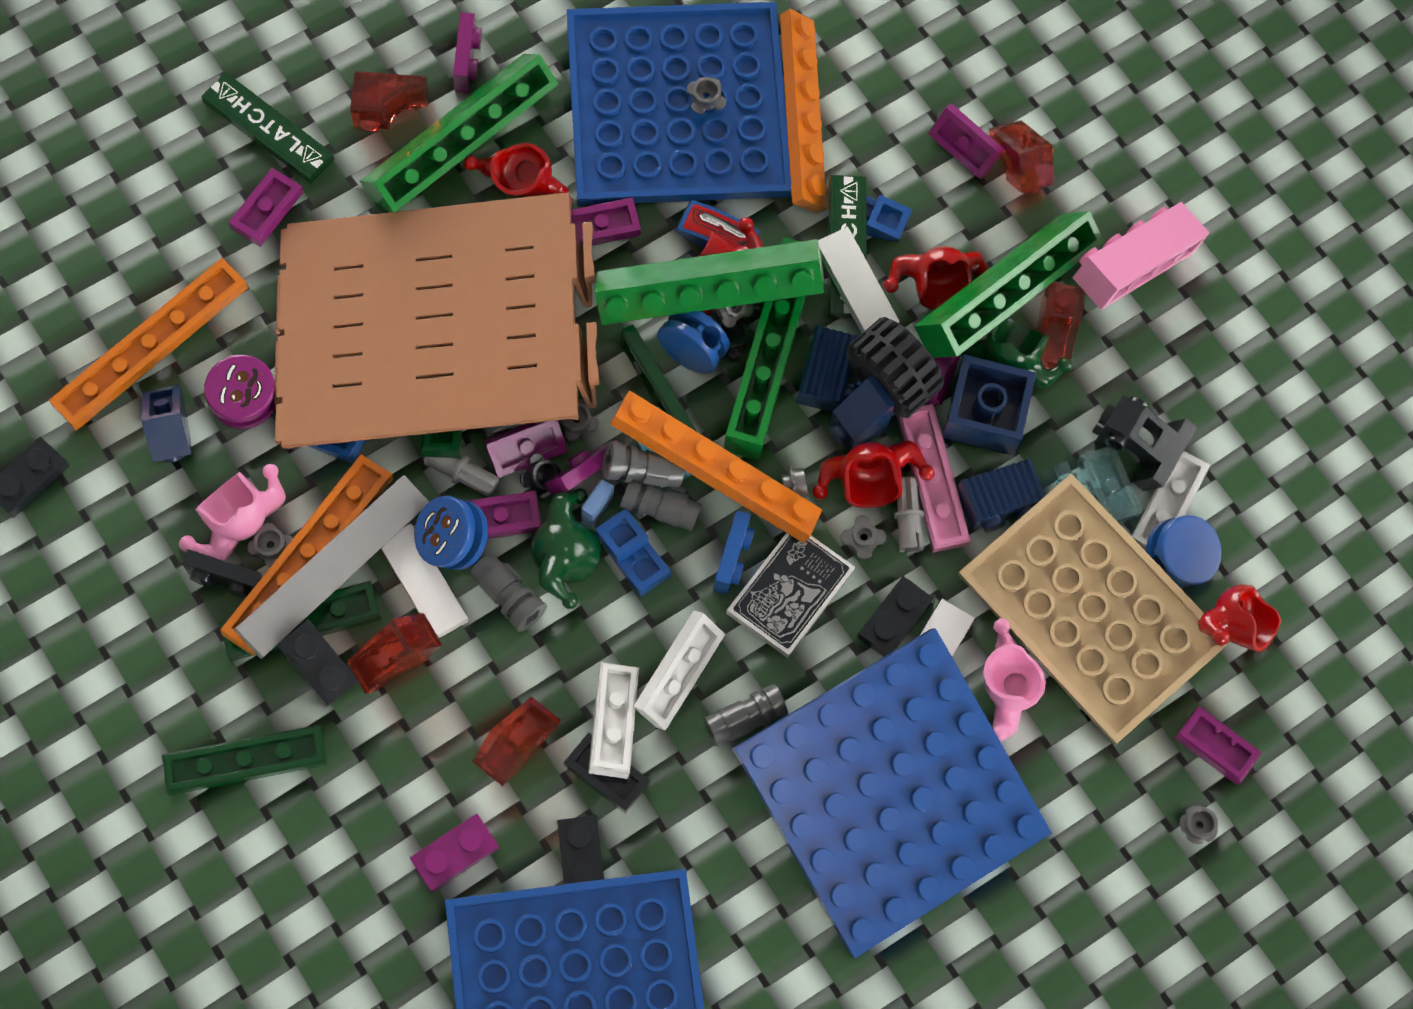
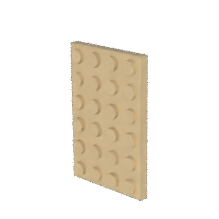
M1072 473L958 573L960 578L998 619H1006L1010 623L1009 631L1114 745L1119 743L1231 642L1228 641L1223 646L1214 643L1213 637L1199 631L1197 623L1204 614L1202 610Z

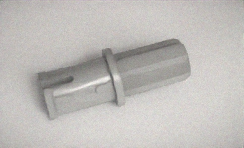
M467 456L463 458L425 457L424 465L452 478V483L458 484L461 482L485 496L492 494L498 484L499 479L497 476L470 463V458Z
M902 477L903 491L902 495L897 499L898 512L894 513V519L898 521L899 551L905 553L920 552L924 549L921 533V519L924 517V512L919 510L917 481L915 477Z

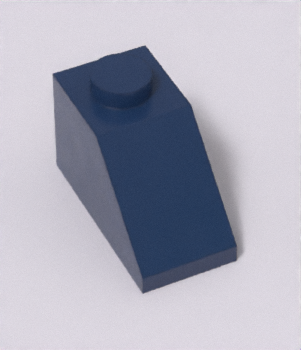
M874 375L868 377L832 411L829 432L833 440L839 446L844 445L848 452L853 447L869 442L887 430L894 410V401Z
M180 384L143 392L141 422L152 461L175 462L184 458L185 455L191 454V436Z

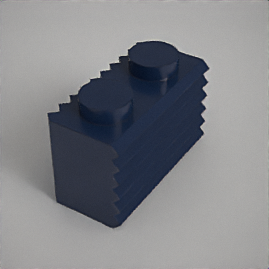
M820 325L815 326L796 400L797 404L832 412L853 392L854 383L848 382L850 370L853 369L849 363L846 348L858 337L856 334L851 335L850 333L836 331L835 329L823 328Z
M1031 459L963 479L957 488L960 503L970 524V529L975 531L983 528L986 533L1002 528L1006 524L1005 520L1015 517L1020 519L1046 496Z

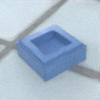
M604 479L600 480L581 507L582 521L592 528L614 499V486Z

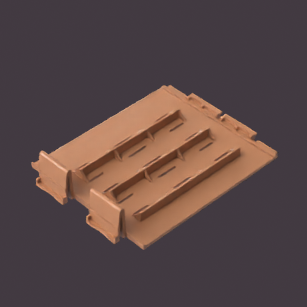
M569 192L398 211L395 213L389 212L287 224V229H281L280 265L281 267L286 266V270H280V275L277 278L276 335L278 336V341H276L275 349L276 389L274 392V403L276 404V444H281L282 448L291 449L302 446L573 418L579 420L577 386L587 407L595 408L596 385H600L596 360L597 324L596 322L586 323V342L579 324H575L574 285L583 306H592V283H595L592 259L593 224L592 222L582 223V243L575 223L571 224V197Z

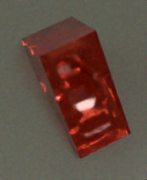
M355 71L350 106L353 126L360 127L366 131L389 130L390 123L400 113L412 108L428 107L429 89L427 77Z
M1022 120L989 128L990 137L1005 149L1000 157L1005 168L1006 180L1021 193L1031 194L1040 191L1041 188L1054 185L1052 144Z
M1053 282L1047 286L1041 299L1037 332L1050 336L1041 357L1045 368L1056 366L1058 360L1062 357L1072 360L1077 332L1082 321L1085 292L1081 287Z
M424 613L392 619L356 652L347 663L365 694L376 692L387 682L405 671L420 666L443 644Z
M531 696L490 730L472 762L498 784L504 786L524 768L535 751L556 731L561 720Z

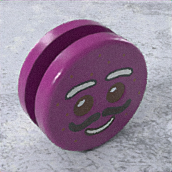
M249 355L226 357L211 368L205 379L204 394L213 415L218 421L230 428L250 429L264 423L276 408L274 403L276 386L273 375L266 364Z

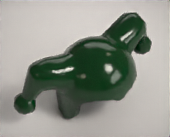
M1006 318L988 332L985 339L978 340L961 353V358L965 354L1036 372L1034 387L1039 389L1049 388L1063 373L1070 372L1073 367L1072 361L1069 358L1062 357L1058 360L1056 366L1049 369L1045 368L1041 357L1050 336L1032 330L1009 318Z
M578 488L574 492H562L553 496L549 504L546 522L536 531L531 544L532 557L540 569V586L551 595L560 599L566 609L575 608L578 604V598L576 594L569 593L566 590L564 580L580 582L586 579L594 571L601 553L600 540L596 532L575 521L572 514V505L574 503L581 505L588 498L587 491L582 488Z

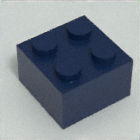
M964 354L956 373L942 433L943 438L1014 456L1022 441L1036 372Z

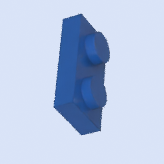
M736 510L713 588L715 592L728 595L730 585L739 584L744 563L738 562L742 549L749 551L755 532L754 528L749 527L751 514Z

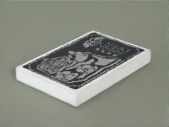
M786 533L727 609L726 614L786 658H789L854 572L855 566L813 536H810L805 543H802Z

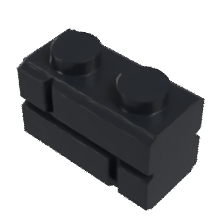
M310 620L303 623L277 644V649L311 691L316 693V697L325 708L329 707L359 682Z

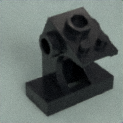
M1122 395L1116 406L1109 403L1100 416L1098 423L1103 425V428L1096 424L1092 430V433L1097 435L1094 444L1101 445L1106 443L1116 451L1123 452L1125 449H1128L1134 453L1141 462V468L1132 483L1142 491L1164 487L1197 426L1187 418L1165 423L1148 409L1149 406L1142 399L1133 396L1128 398ZM1142 427L1152 434L1154 438L1152 446L1138 436Z

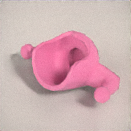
M268 464L263 468V475L268 479V489L266 491H258L241 472L215 490L195 509L212 531L210 543H196L195 539L188 535L180 539L179 548L183 552H187V549L227 561L238 542L256 534L262 527L265 518L284 504L286 495L277 477L279 473L277 466Z
M1000 618L994 623L993 629L998 633L995 650L985 662L983 679L986 693L995 705L993 730L999 741H1004L1017 731L1022 711L1035 705L1041 698L1046 681L1044 672L1039 664L1027 654L1024 648L1018 646L1010 635V623L1006 619Z

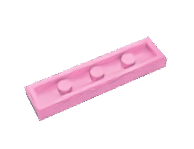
M934 404L923 405L909 418L897 415L903 441H913L919 447L927 464L931 465L935 471L933 479L924 481L918 474L919 469L909 464L912 476L917 481L918 499L921 510L924 512L923 518L932 552L969 546L971 540Z

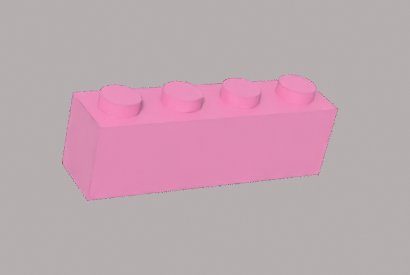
M1182 202L1170 209L1164 206L1156 211L1148 222L1145 223L1143 220H1140L1126 232V235L1121 236L1118 233L1110 238L1102 249L1098 250L1094 247L1085 253L1079 260L1082 266L1073 276V279L1099 309L1102 310L1192 255L1210 233Z

